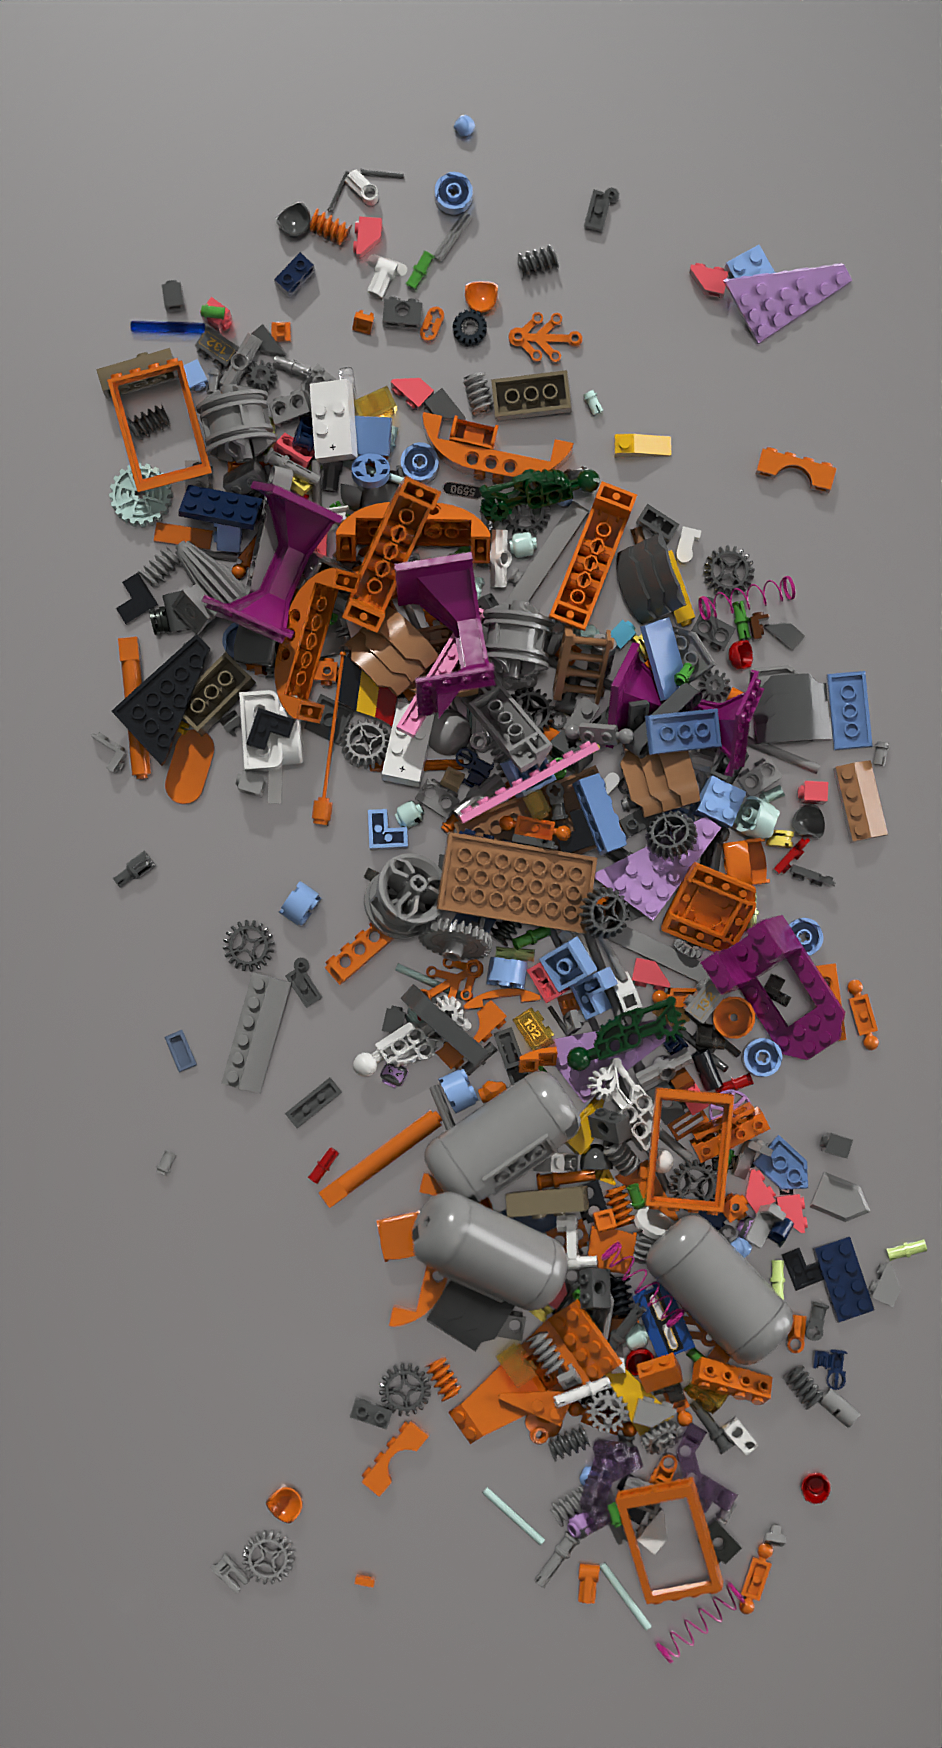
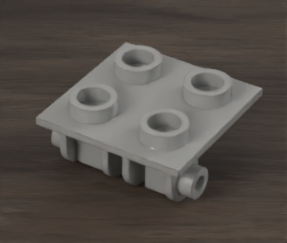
M342 612L336 613L338 615L336 623L334 622L333 625L329 624L320 657L338 654L342 651H350L345 646V643L351 639L346 619L342 618Z

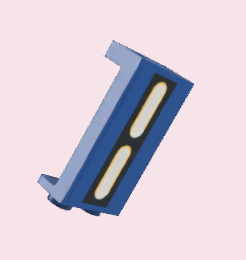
M653 1284V1287L647 1290L645 1288L639 1293L632 1295L635 1304L640 1303V1308L643 1305L647 1310L641 1316V1319L657 1358L670 1353L677 1355L695 1347L683 1316L670 1328L666 1326V1323L676 1312L660 1320L670 1303V1297L663 1298L652 1306L647 1307L657 1291L658 1284ZM661 1284L657 1295L651 1303L663 1296L670 1295ZM673 1297L672 1303L664 1316L679 1309L677 1301Z

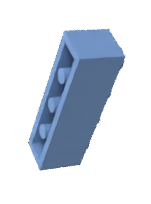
M597 773L573 783V788L600 856L626 846V835L620 828L619 817L613 810L611 797L606 792L605 782L600 774Z

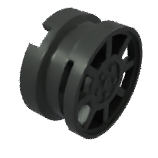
M161 606L156 610L154 608L149 609L154 634L159 635L160 632H170L165 607Z

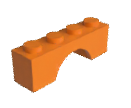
M771 447L762 449L755 474L774 479L782 470L794 468L802 471L807 476L811 489L826 493L830 492L837 469L833 467V464L828 462L816 463L814 459L809 457L797 458L796 454L790 452L782 454L777 452V449Z
M492 1000L477 1012L480 1025L477 1034L473 1038L478 1043L481 1041L485 1043L492 1036L490 1032L495 1027L499 1030L506 1023L505 1018L507 1016ZM448 1042L435 1052L450 1069L454 1067L457 1070L465 1062L463 1060L464 1056Z
M412 1420L409 1423L406 1421L398 1430L401 1432L398 1437L395 1438L393 1436L386 1444L388 1449L385 1453L380 1452L374 1459L376 1464L372 1468L368 1467L361 1475L363 1477L362 1483L379 1497L392 1482L388 1471V1464L392 1456L402 1450L417 1452L429 1437V1434Z

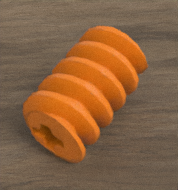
M317 208L310 222V232H314L317 229L318 236L324 232V239L330 237L331 242L337 240V245H342L347 239L352 225L346 228L345 221L339 225V218L333 222V215L326 219V212L318 215L319 209Z
M626 1185L606 1190L608 1193L604 1196V1198L610 1199L606 1205L613 1206L612 1211L615 1214L614 1218L617 1221V1228L635 1223L631 1222L635 1215H629L633 1208L626 1207L631 1201L624 1200L629 1194L622 1192L626 1189Z
M446 1357L437 1359L425 1366L430 1367L426 1373L433 1374L430 1381H437L434 1388H441L437 1394L445 1395L441 1399L442 1402L460 1393L458 1391L461 1389V1385H454L458 1379H451L454 1372H447L450 1364L443 1365L447 1360Z

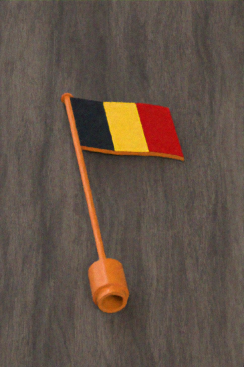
M344 651L339 654L341 659L322 797H318V801L314 800L312 818L315 824L328 825V822L331 821L333 803L329 802L330 798H326L338 703L341 702L355 711L378 718L391 727L394 721L397 696L389 688L377 687L347 657V653Z

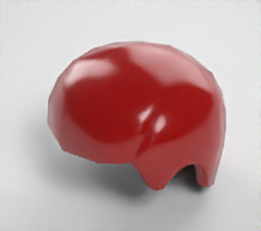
M747 640L736 641L729 648L728 659L731 665L738 670L752 666L753 651L751 644Z
M645 1348L631 1351L626 1358V1369L633 1376H639L637 1364L655 1359V1357Z
M818 1472L807 1475L801 1485L805 1500L812 1504L824 1502L831 1491L828 1478Z

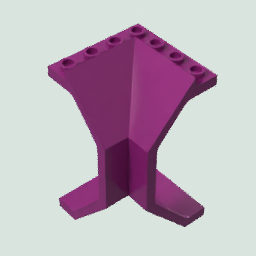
M253 481L250 488L264 494L267 498L278 540L276 551L258 590L227 604L204 594L202 602L207 604L206 608L217 612L216 617L232 621L282 644L284 638H291L294 632L287 629L289 607L308 559L335 523H341L343 516L277 485Z
M471 552L394 564L398 606L419 605L450 629L455 636L461 668L459 672L415 679L418 716H430L437 713L439 719L459 691L495 685L493 663L488 661L480 619Z
M634 642L611 685L608 725H617L618 732L627 728L629 702L647 700L650 704L649 715H652L666 701H660L653 672L640 660V644ZM751 670L749 686L746 692L723 703L702 699L692 710L718 708L722 747L718 748L730 759L725 771L726 776L732 777L734 771L739 769V766H745L750 721L765 689L760 688L761 680L758 679L759 671ZM606 745V747L613 749L614 745Z

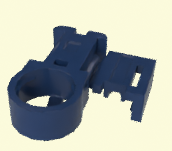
M462 747L455 755L456 762L460 766L469 769V775L467 779H463L462 783L471 788L476 785L480 786L484 779L483 775H485V778L489 777L491 770L494 768V762L489 764L478 758V753L468 747ZM461 751H469L473 757L471 758ZM458 755L464 757L470 762L467 764L461 763L458 760Z
M831 1349L829 1352L814 1350L813 1368L816 1369L818 1366L825 1367L827 1369V1385L833 1390L843 1388L846 1383V1371H843L844 1354H847V1352ZM833 1373H835L834 1387L830 1386L829 1377ZM839 1373H840V1374H841V1377H842V1383H841V1385L838 1387Z

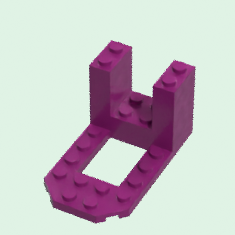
M783 915L761 920L747 930L749 935L728 949L713 953L700 962L721 995L741 990L772 1040L780 1047L782 1054L809 1060L841 1039L842 1023L846 1012ZM787 959L817 1008L790 1026L787 1025L758 980V977Z

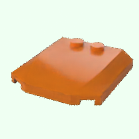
M694 862L689 867L664 916L661 930L713 952L728 949L740 941L756 910V888L748 883Z

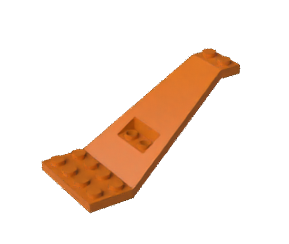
M578 1299L550 1316L529 1338L540 1332L547 1331L548 1335L545 1339L552 1338L549 1346L556 1345V1349L553 1352L559 1351L561 1353L557 1359L564 1358L565 1360L558 1369L561 1368L565 1373L569 1371L568 1364H572L581 1376L582 1383L564 1390L557 1378L559 1375L558 1369L545 1376L548 1368L541 1369L544 1362H537L540 1355L533 1356L536 1348L529 1349L532 1342H524L512 1353L516 1356V1360L512 1356V1363L510 1364L506 1359L464 1402L448 1412L470 1444L530 1414L521 1408L498 1399L499 1394L569 1391L586 1385V1382L598 1380L622 1364V1361L587 1311L581 1309ZM520 1362L521 1367H519V1363H517L518 1366L514 1365V1368L512 1367L513 1363ZM524 1368V1372L521 1371L518 1374L516 1373L520 1369Z

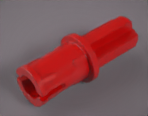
M750 1073L735 1079L732 1077L730 1081L724 1082L722 1086L715 1090L716 1093L726 1090L738 1091V1089L753 1085L754 1083Z
M329 1148L320 1162L317 1161V1166L308 1178L318 1184L326 1171L330 1170L329 1167L339 1153L335 1149Z

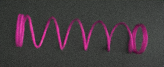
M787 575L782 578L780 588L774 581L768 580L764 585L763 592L756 584H751L747 590V596L739 588L733 589L730 600L722 592H718L716 596L723 594L726 597L733 614L732 595L735 590L742 592L749 610L748 593L751 586H756L760 590L765 606L767 605L765 587L768 582H773L776 585L782 602L784 601L781 592L782 581L784 592L788 599L793 600L796 591L792 578ZM787 579L791 584L792 597L790 596L787 589ZM716 596L713 604L707 597H699V611L704 620H709L711 616L708 601L713 608L715 618H717L715 610ZM702 599L706 605L707 618L702 608Z
M614 1243L602 1255V1261L607 1260L618 1248L619 1251L609 1268L632 1257L633 1261L622 1281L640 1271H645V1276L636 1289L635 1294L653 1284H658L657 1291L647 1307L652 1306L663 1298L670 1297V1303L660 1320L676 1312L666 1323L668 1328L672 1327L681 1319L686 1310L679 1308L664 1316L672 1303V1296L666 1295L651 1303L659 1291L660 1283L653 1282L639 1290L646 1278L647 1270L641 1269L626 1277L634 1263V1257L628 1256L613 1264L621 1251V1243Z
M730 1582L729 1584H727V1590L733 1601L735 1609L728 1606L718 1597H712L721 1621L713 1617L704 1609L698 1608L699 1614L702 1618V1621L706 1627L707 1632L702 1631L690 1621L684 1620L685 1626L692 1639V1644L685 1641L675 1632L670 1631L671 1638L678 1651V1656L670 1652L660 1643L657 1642V1644H655L658 1650L670 1664H672L673 1660L668 1653L675 1657H680V1652L673 1638L672 1633L688 1645H694V1640L687 1626L686 1621L704 1634H708V1628L700 1610L705 1612L714 1620L722 1622V1616L714 1598L719 1600L721 1603H723L731 1610H736V1604L729 1590L730 1588L731 1591L735 1594V1596L740 1600V1602L744 1604V1598L740 1595V1593Z

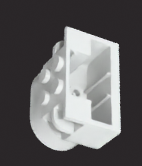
M273 691L239 692L244 769L249 772H265L277 770L282 765L301 764L303 762V740L300 719H295L290 738L271 733L265 751L246 745L258 708L289 718L292 717L287 713L278 695Z

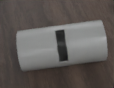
M829 1388L818 1401L819 1404L847 1428L851 1427L860 1416V1413L832 1388Z

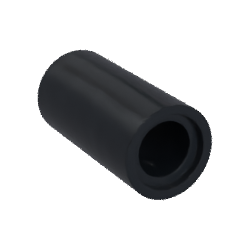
M709 1048L694 1052L691 1057L697 1072L700 1073L699 1077L705 1091H711L722 1086V1079Z

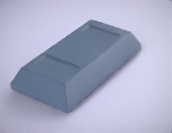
M183 1030L165 1036L179 1072L197 1065Z

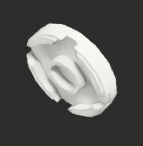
M649 1207L639 1209L634 1218L636 1227L638 1229L641 1228L643 1230L642 1233L652 1239H658L672 1226L670 1219L660 1210L649 1209Z

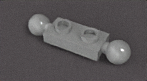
M581 722L579 727L575 724H570L565 729L567 738L574 740L580 736L582 743L590 741V743L596 742L597 744L617 746L619 742L628 744L634 738V734L630 729L625 728L618 732L617 725Z

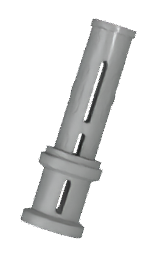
M272 447L263 462L273 466L292 469L294 476L310 483L314 487L317 486L321 478L320 475L289 460L287 455L283 456L275 452Z
M568 1532L565 1533L566 1537L561 1544L555 1547L556 1552L534 1580L542 1588L546 1587L562 1562L570 1558V1553L574 1547L580 1544V1541Z

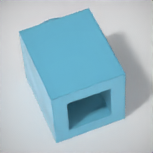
M623 619L611 631V637L617 642L616 648L619 651L637 633L634 631L636 629L635 626L629 621L625 622Z

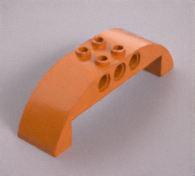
M423 412L424 432L428 443L436 451L438 457L451 468L461 473L472 475L476 480L484 481L486 478L491 479L495 484H503V482H511L514 476L521 475L527 469L539 470L540 472L543 469H547V471H550V469L559 470L572 455L574 443L556 439L550 461L439 439L442 428V416ZM470 460H474L477 463L474 465H470L468 462ZM488 464H493L496 467L493 469H489L486 466ZM512 468L514 471L508 473L505 469Z
M404 477L381 520L358 572L361 578L356 594L350 592L342 618L378 633L385 618L386 607L396 588L394 564L408 561L431 509L434 510L442 493L441 491L410 477Z
M601 482L549 618L585 631L637 494L606 482Z
M390 502L364 507L348 516L336 530L337 561H356V545H371ZM437 503L434 510L431 509L415 545L471 546L473 563H490V532L485 524L465 509L454 505Z
M337 568L321 571L301 587L290 606L287 629L294 632L291 638L285 637L283 643H279L274 674L278 697L292 718L320 724L325 705L310 701L308 698L338 591L340 589L356 594L361 578L359 574Z
M424 1172L419 1192L434 1196L445 1193L435 1178L429 1173ZM426 1266L417 1310L394 1305L389 1326H402L425 1315L439 1300L448 1278L444 1277L440 1281L435 1280L433 1273L437 1270Z

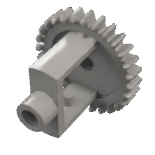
M441 913L433 921L421 926L418 938L422 946H427L426 949H433V953L439 952V955H443L444 958L452 961L465 960V958L472 960V958L478 960L479 957L484 958V956L490 954L492 947L491 936L488 935V932H484L483 929L486 917L480 916L478 917V922L471 921L466 927L464 921L458 925L456 919L453 924L450 923L449 918L446 920V923H443Z

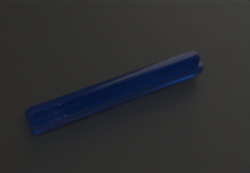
M132 320L130 329L135 332L203 334L206 325L199 322Z

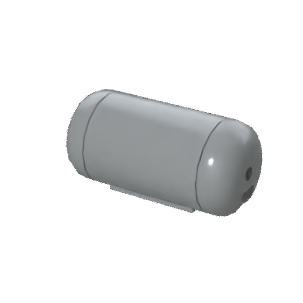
M534 1071L432 1140L427 1145L424 1153L425 1163L444 1192H454L479 1203L492 1193L496 1195L557 1153V1148L578 1133L581 1126V1118L558 1081L550 1073Z
M449 1191L435 1195L423 1206L413 1226L414 1254L419 1261L437 1270L439 1275L501 1303L506 1301L528 1311L541 1309L555 1299L565 1282L568 1271V1257L560 1242L457 1193Z
M693 1214L682 1217L678 1222L670 1226L648 1250L646 1265L651 1275L729 1357L738 1364L751 1365L758 1363L776 1349L791 1331L793 1313L788 1304L783 1301L769 1283L727 1239L702 1216Z

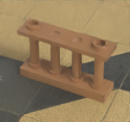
M564 625L553 684V700L561 701L562 693L574 692L594 694L595 704H599L600 697H604L605 692L603 681L609 651L614 647V638H611L610 630H606L605 639L581 637L573 634L572 626ZM575 644L603 646L602 655L573 652L571 646H575ZM579 660L599 662L600 665L598 671L570 668L568 662ZM565 677L596 678V686L567 684Z

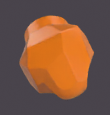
M487 1081L482 1086L483 1088L478 1089V1092L484 1104L505 1091L507 1086L502 1081Z

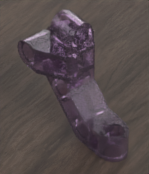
M690 1423L676 1449L682 1479L687 1478L690 1473H694L697 1476L695 1485L700 1501L704 1504V1513L708 1511L712 1502L729 1512L738 1494L700 1473L695 1452L707 1432ZM686 1446L690 1449L688 1457H683L680 1454L681 1447Z
M599 1439L594 1443L593 1451L595 1458L580 1498L586 1523L591 1531L596 1532L612 1522V1517L606 1504L612 1483L643 1467L637 1447L628 1448L624 1442Z

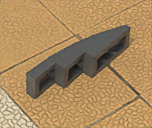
M510 1027L494 1033V1037L512 1086L528 1075V1072L519 1073L518 1071L519 1057L522 1055L513 1029Z

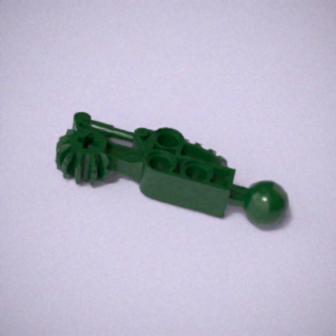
M527 469L521 475L514 476L511 482L489 487L482 485L479 491L484 499L481 500L480 510L487 521L490 520L494 523L498 520L501 523L503 518L508 519V515L512 514L514 506L524 504L528 505L531 509H538L573 499V491L577 489L585 493H592L599 487L600 477L596 471L584 469L577 475L576 479L569 481L567 474L560 470L550 469V471H547V469H543L540 472L539 470ZM514 487L516 489V491L508 493L500 492L504 489Z
M669 996L665 1000L654 1003V1005L643 1009L635 1008L615 1016L613 1020L609 1019L605 1025H600L599 1031L595 1032L594 1048L587 1050L583 1047H574L569 1051L567 1055L569 1067L575 1071H583L588 1068L592 1060L598 1058L600 1061L637 1049L642 1045L644 1038L655 1035L658 1040L663 1039L666 1035V1043H669L670 1037H672L673 1042H677L676 1035L683 1038L679 1031H686L687 1028L680 1026L685 1024L686 1020L678 1021L682 1013L676 1010V999L673 996ZM666 1008L656 1021L639 1026L644 1014ZM626 1016L632 1018V1023L629 1026L622 1024V1020ZM668 1020L670 1023L675 1024L672 1027V1031L665 1029L668 1026ZM632 1034L638 1036V1042L634 1045L629 1043V1037ZM613 1041H619V1050H611L610 1046Z

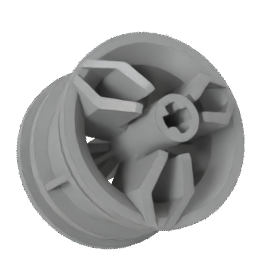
M229 384L222 386L220 390H216L196 406V411L200 414V420L204 429L205 444L207 446L205 451L209 457L244 463L251 461L253 457H257L277 441L276 434L272 433L273 427L270 423L267 409L268 403L266 400L268 395L266 391L243 385Z
M518 600L513 601L512 610H510L511 605L507 602L483 611V616L487 618L484 620L483 625L489 628L487 643L485 644L488 661L493 663V668L504 678L519 679L521 670L522 676L528 677L549 669L550 664L545 662V660L549 659V654L544 652L546 636L552 635V629L549 627L555 626L556 621L539 613V610L530 605L529 602Z
M402 854L388 861L380 874L370 881L364 894L365 911L373 926L381 933L395 939H410L418 936L423 924L434 920L443 912V910L436 909L442 874L441 869L430 859L418 854ZM387 885L394 889V891L387 889ZM421 902L425 904V908L418 903Z

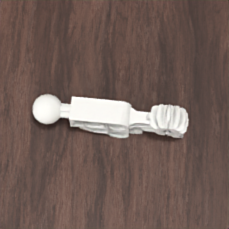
M444 995L443 1000L437 997L438 1003L435 1005L443 1012L448 1010L449 1016L462 1029L466 1031L471 1029L472 1025L468 1019H464V1010L460 1008L461 1003L456 1001L455 997L451 996L448 998L447 995ZM409 1022L376 1043L375 1045L378 1050L372 1054H358L354 1059L353 1068L358 1075L368 1077L373 1075L377 1064L384 1059L387 1064L393 1063L395 1067H400V1065L406 1067L407 1064H415L416 1060L421 1061L422 1059L430 1058L433 1053L443 1047V1043L446 1040L443 1037L430 1036L436 1031L426 1022L421 1024ZM413 1030H418L416 1035L410 1036ZM396 1041H401L399 1046L394 1047ZM423 1045H427L424 1051H420Z
M613 1058L610 1060L608 1067H600L599 1073L597 1071L592 1072L594 1077L588 1078L592 1084L587 1085V1088H593L590 1095L596 1094V1100L601 1098L605 1102L612 1100L618 1108L617 1112L624 1114L625 1110L630 1112L631 1139L640 1151H647L649 1153L654 1106L652 1099L640 1085L634 1083L629 1073L621 1064V1059ZM618 1073L631 1087L629 1100L619 1088ZM602 1081H607L605 1084L606 1088L601 1087ZM640 1098L644 1099L645 1101V1107L643 1109L640 1108L638 1105V1101ZM638 1125L642 1128L640 1136L635 1133V1128ZM658 1148L655 1172L660 1174L667 1173L673 1167V1156L668 1150Z

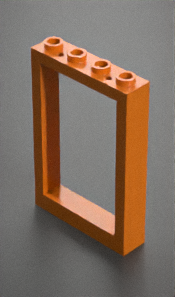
M178 358L167 360V364L161 366L159 363L148 365V369L142 371L140 368L129 370L130 374L123 376L122 372L110 375L111 379L107 380L137 492L212 473L183 361H178ZM177 371L202 464L143 479L118 386Z
M655 1087L644 1201L645 1205L649 1206V1209L660 1210V1207H668L669 1211L679 1212L680 1209H687L689 1213H699V1210L707 1211V1214L718 1215V1212H723L734 1106L733 1094ZM662 1100L724 1105L715 1201L653 1196Z
M693 1477L618 1491L616 1503L646 1604L653 1603L657 1605L663 1601H678L685 1597L695 1598L702 1594H716L722 1591L723 1577ZM687 1498L711 1580L651 1591L627 1509Z

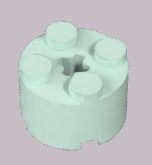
M756 796L747 797V801L741 804L734 824L737 825L736 829L753 839L770 838L774 833V827L780 814L779 810Z

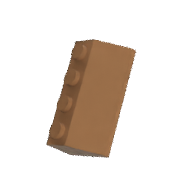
M871 760L835 767L833 771L850 843L888 835Z

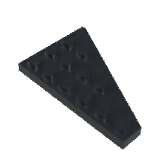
M198 634L193 636L112 710V713L161 766L165 764L210 651V647Z

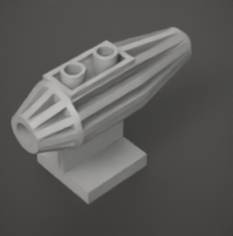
M183 540L176 546L177 551L175 554L194 586L191 588L187 586L183 589L171 607L195 634H199L207 623L216 617L217 613L206 608L207 604L202 602L204 594L227 604L246 596V589L243 583L238 581L232 574V571L223 563H218L190 541L185 542Z

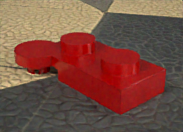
M801 838L772 870L777 875L781 872L785 874L791 867L789 863L794 858L798 860L804 853L802 849L808 844L810 839L804 840Z

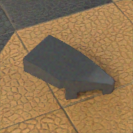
M262 324L251 333L263 341L258 349L260 352L266 355H286L265 325Z
M783 622L765 624L763 626L790 650H794L805 637L791 623Z

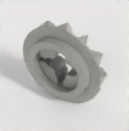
M677 938L674 941L676 950L682 955L692 959L701 958L703 951L700 946L681 938Z

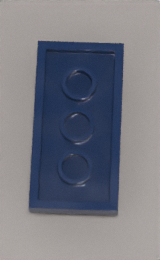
M188 485L178 511V516L254 530L263 499Z
M850 1236L813 1248L837 1323L874 1311Z

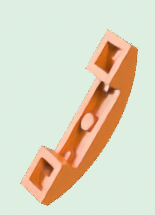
M497 989L474 997L463 1006V1010L480 1009L483 1007V1000L520 996V1003L540 1001L541 997L536 993L522 989Z

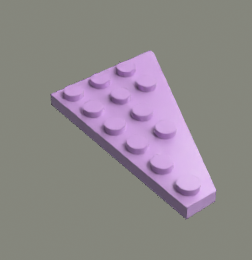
M838 263L831 266L823 265L816 268L793 269L792 271L786 270L771 274L763 273L733 279L726 278L723 281L755 341L759 343L851 282L852 278L845 265Z
M705 816L694 822L698 833L696 838L697 844L693 845V850H687L688 856L682 854L681 859L676 856L673 861L668 857L665 861L662 856L660 858L656 857L655 853L653 854L647 846L596 872L594 879L607 888H613V891H620L619 896H625L624 901L654 921L683 881L689 867L694 862H697L721 827Z
M656 1019L641 1022L639 1026L654 1022ZM668 1023V1026L665 1027V1029L672 1031V1027ZM596 1031L542 1041L539 1045L541 1048L557 1047V1069L583 1103H586L595 1096L590 1095L593 1088H587V1085L592 1084L588 1078L594 1077L593 1071L599 1073L600 1067H608L610 1060L613 1058L621 1059V1064L627 1071L664 1043L666 1035L661 1040H658L655 1035L643 1039L642 1045L637 1049L600 1061L598 1058L592 1060L588 1068L583 1071L571 1069L567 1063V1055L574 1047H583L587 1050L594 1048ZM632 1034L629 1037V1043L634 1045L638 1042L636 1034ZM619 1041L611 1043L612 1051L619 1050ZM602 1081V1088H605L607 1081Z

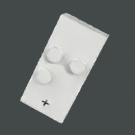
M347 379L309 384L315 459L320 463L356 459L358 451L352 383Z
M398 702L382 769V780L420 788L429 748L431 729L436 713L426 716L416 735L412 738L396 729V726L410 705Z

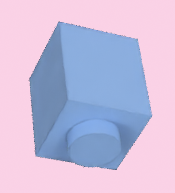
M198 359L184 365L191 391L204 389L206 384H208V380Z

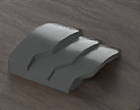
M658 533L617 553V573L622 593L630 610L641 624L650 623L686 605L680 584L673 571L668 548L662 533Z
M807 673L772 675L760 686V688L765 689L753 714L755 745L774 744L784 741H827L833 739L826 683H818Z
M450 1280L426 1321L476 1352L482 1342L496 1338L515 1305L506 1301L501 1303Z

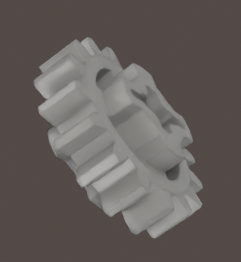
M605 1391V1395L598 1392V1398L593 1396L591 1398L594 1402L587 1403L591 1407L590 1410L586 1411V1413L591 1414V1417L587 1420H593L592 1427L599 1426V1432L603 1428H605L606 1433H609L610 1428L616 1432V1426L618 1425L622 1428L623 1424L621 1421H627V1418L624 1417V1414L629 1413L628 1410H624L627 1403H621L622 1396L616 1398L617 1392H613L612 1395L609 1394V1391ZM603 1399V1405L600 1408H595L597 1403ZM611 1399L618 1404L619 1408H615L612 1405ZM606 1406H608L609 1410L616 1411V1413L609 1414L607 1418L606 1414L599 1413V1411L605 1410ZM595 1415H599L603 1419V1424L596 1419ZM616 1415H620L618 1420L614 1424H611L612 1419Z
M673 1420L669 1423L664 1421V1423L657 1424V1427H651L645 1433L646 1436L642 1438L643 1442L641 1444L647 1454L653 1455L657 1453L658 1455L663 1451L667 1452L668 1448H673L679 1442L678 1439L682 1438L681 1434L683 1431L677 1422H673Z

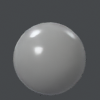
M445 710L439 719L438 714H435L429 745L439 754L446 756L455 755L460 748L468 745L471 738V727L466 717L454 710Z

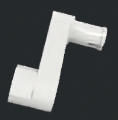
M577 1214L557 1216V1232H566L568 1270L597 1268V1256H580L578 1253Z

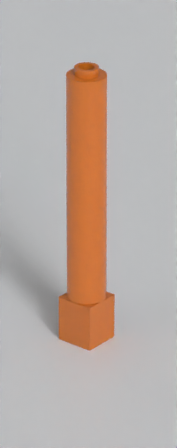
M137 636L118 638L124 698L142 683L140 646ZM128 730L132 776H136V779H147L148 775L151 774L149 752Z
M428 1111L321 1190L319 1195L328 1207L331 1208L442 1126L440 1122L443 1119L437 1111Z

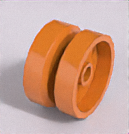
M728 997L723 999L712 1012V1023L715 1030L721 1036L728 1039H738L746 1036L752 1030L755 1023V1012L747 1000L740 997ZM732 1014L737 1015L736 1021H731L730 1016Z

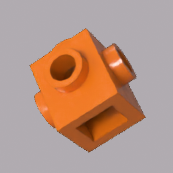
M323 658V661H319L313 681L321 682L323 686H332V683H337L339 674L338 662H334L332 658ZM326 670L331 671L329 674L324 673Z
M731 1192L725 1196L722 1213L729 1223L735 1219L740 1221L747 1216L746 1211L749 1210L747 1207L749 1202L743 1194L739 1196L737 1193L733 1195ZM736 1203L738 1207L736 1210H733L732 1205Z

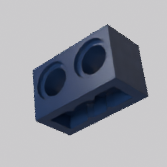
M300 252L274 279L275 285L290 297L315 271L314 264Z

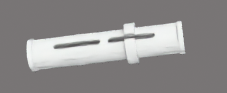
M606 1376L597 1381L586 1382V1385L563 1394L553 1396L554 1404L558 1409L582 1398L593 1397L600 1391L610 1389V1380Z

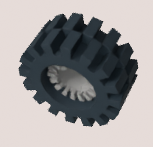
M467 309L463 313L460 312L453 322V333L457 341L461 342L462 345L468 344V346H472V344L477 345L478 342L483 341L487 331V323L484 316H481L478 311L474 312L472 309L471 311ZM468 323L475 326L473 332L465 331Z

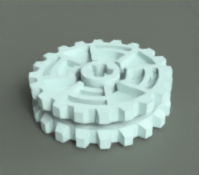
M139 463L143 479L161 475L157 467L152 469L150 464L146 463L145 466H142ZM128 465L127 470L121 469L119 471L120 476L113 478L115 484L110 485V489L113 491L109 493V497L113 501L111 505L114 510L116 509L115 512L118 517H122L125 523L130 521L132 526L135 527L137 524H140L141 527H146L147 523H150L152 526L155 524V520L161 521L163 519L162 515H167L169 512L167 507L172 505L169 498L173 497V493L170 490L171 485L143 491L145 496L139 499L137 496L139 492H137L131 466Z

